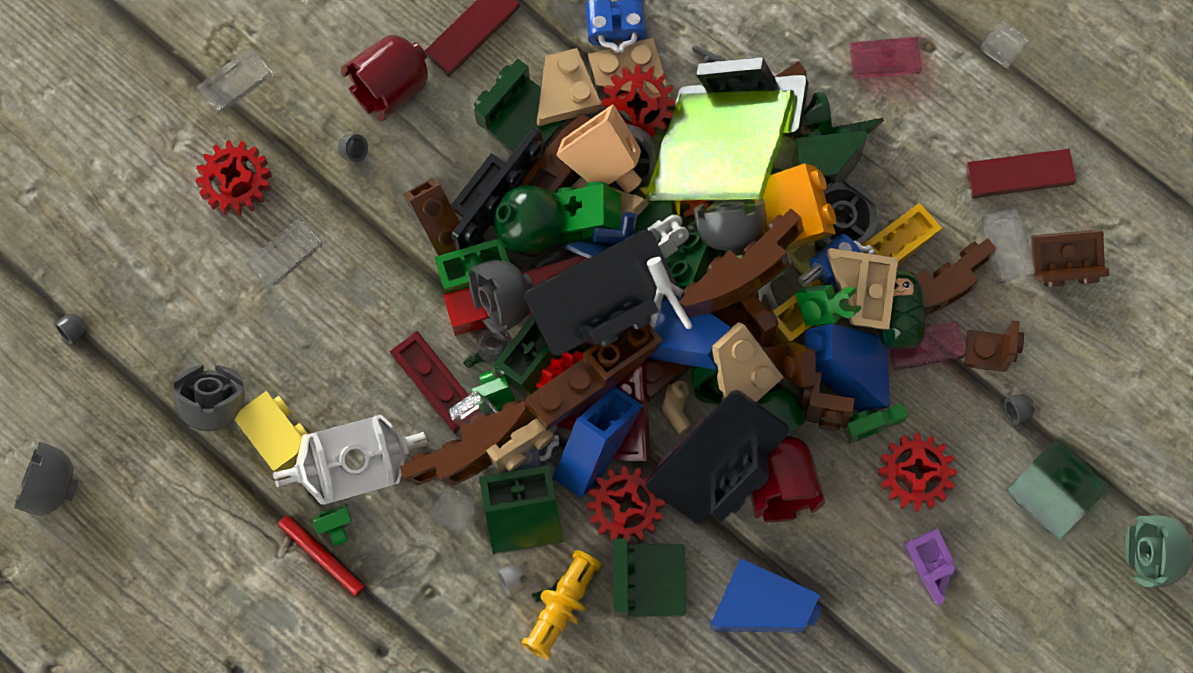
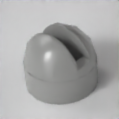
M517 565L506 566L497 571L500 584L509 597L523 590L527 583V576H522L525 573L524 569Z

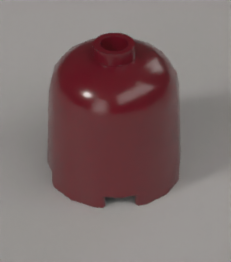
M389 35L341 67L342 77L349 75L353 85L348 89L359 105L368 114L376 111L379 114L377 116L378 120L382 122L424 88L428 79V69L425 62L427 56L417 42L411 43L398 35Z
M787 436L768 455L769 478L759 490L754 489L750 493L754 517L759 518L763 515V520L767 523L797 519L796 512L810 507V512L814 513L822 508L825 503L819 476L809 446L799 438Z

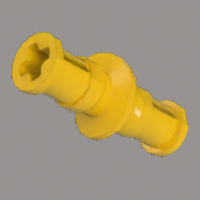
M575 550L572 554L574 560L565 575H562L556 591L544 590L541 593L540 597L546 608L538 616V622L530 636L524 638L521 642L525 649L546 660L550 659L552 655L550 650L559 634H562L567 621L578 624V619L572 614V611L585 612L586 608L578 601L583 598L587 591L586 587L594 573L599 572L602 568V564L598 560L579 550Z

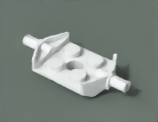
M375 415L374 417L315 433L304 434L296 465L287 470L273 472L274 479L288 476L287 478L275 481L277 487L294 482L302 483L320 504H328L399 484L402 476L400 465L405 464L406 454L410 450L427 447V440L413 442L424 439L426 436L424 432L408 437L400 436L393 425L382 415ZM352 449L358 450L363 458L361 466L356 470L348 468L345 464V456Z

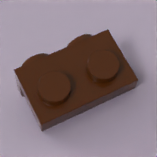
M1101 229L1031 235L1033 277L1039 282H1043L1044 286L1065 285V280L1078 279V282L1082 284L1099 282L1100 277L1109 276V268L1105 266L1104 235Z
M758 291L726 308L711 312L712 315L731 328L738 322L745 325L760 346L776 344V331L779 325L777 317L770 307L765 308L759 300Z
M816 372V385L804 387L802 390L800 403L803 410L806 411V422L818 423L819 428L828 431H839L840 427L846 428L853 412L854 398L819 393L822 373Z

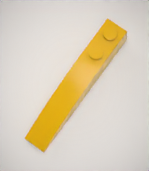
M918 203L862 246L870 245L875 252L874 255L898 258V267L938 234L942 227L921 203ZM817 278V279L814 280L811 284H809L807 287H811V286H821V285H828V284H827L826 281L821 282V281ZM796 295L773 310L779 324L776 331V344L792 341L801 343L805 340L804 330L825 325L805 326Z

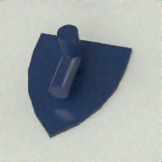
M624 212L620 230L594 228L593 238L572 243L567 246V249L590 258L634 235L637 215L632 212Z

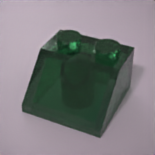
M1057 438L1026 468L1007 491L1013 496L1019 506L1027 509L1040 521L1046 531L1054 534L1061 540L1103 496L1110 486Z

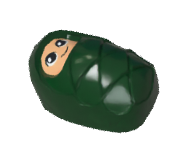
M897 270L889 329H877L880 341L886 348L891 350L916 348L922 343L925 336L924 295L918 279L909 271Z

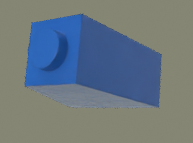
M675 295L676 298L678 299V301H680V300L682 299V298L678 297L677 295ZM669 299L664 300L661 303L654 329L663 339V342L648 358L718 370V366L714 362L712 345L725 335L731 327L711 313L690 317L689 320L692 323L691 329H686Z
M832 323L804 330L805 346L815 350L816 372L822 373L821 379L842 397L854 398L853 408L858 412L890 407L888 348L882 344L879 336Z
M616 386L603 395L576 420L553 479L582 498L597 484L596 479L598 477L602 478L642 410L643 405Z
M740 558L709 629L716 632L803 633L807 624L815 626L823 607L816 604L820 594Z

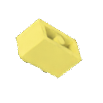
M265 391L242 408L234 420L274 472L293 468L296 465L302 436L308 433L300 423L296 426L291 424L286 417L291 411L280 396L272 399L269 393Z

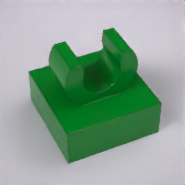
M492 370L480 374L479 378L482 385L472 389L482 414H494L501 411L505 404L516 401L506 377L503 376L495 379Z
M347 504L313 516L312 522L317 535L328 531L334 546L348 541L343 525L351 522V515Z

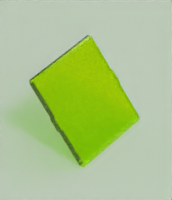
M794 90L680 94L667 134L664 135L659 150L660 155L646 193V200L763 199L776 155L779 153L783 140L782 135L793 103Z

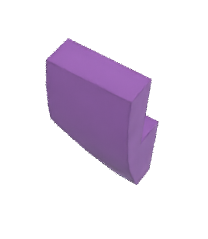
M934 528L903 544L936 605H940L944 602V593L950 576L953 575L955 566H952V556L939 529Z

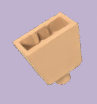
M611 105L562 139L557 156L588 183L598 181L609 185L616 181L625 193H629L642 181L633 170L640 157V147L614 105Z

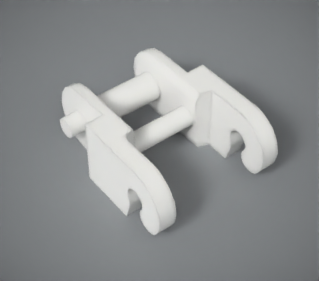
M671 215L662 222L659 220L647 228L654 234L657 242L661 240L658 245L665 259L679 250L677 247L689 237L688 230L685 227H681L682 219L678 215Z

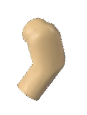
M681 380L668 385L661 405L663 414L679 435L684 434L693 426L683 411L687 396L689 395V386Z

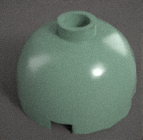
M1138 516L1136 520L1139 521L1136 526L1129 527L1125 542L1127 564L1132 566L1135 563L1136 572L1138 573V576H1133L1135 581L1143 587H1164L1176 583L1187 575L1193 561V541L1183 524L1169 516Z

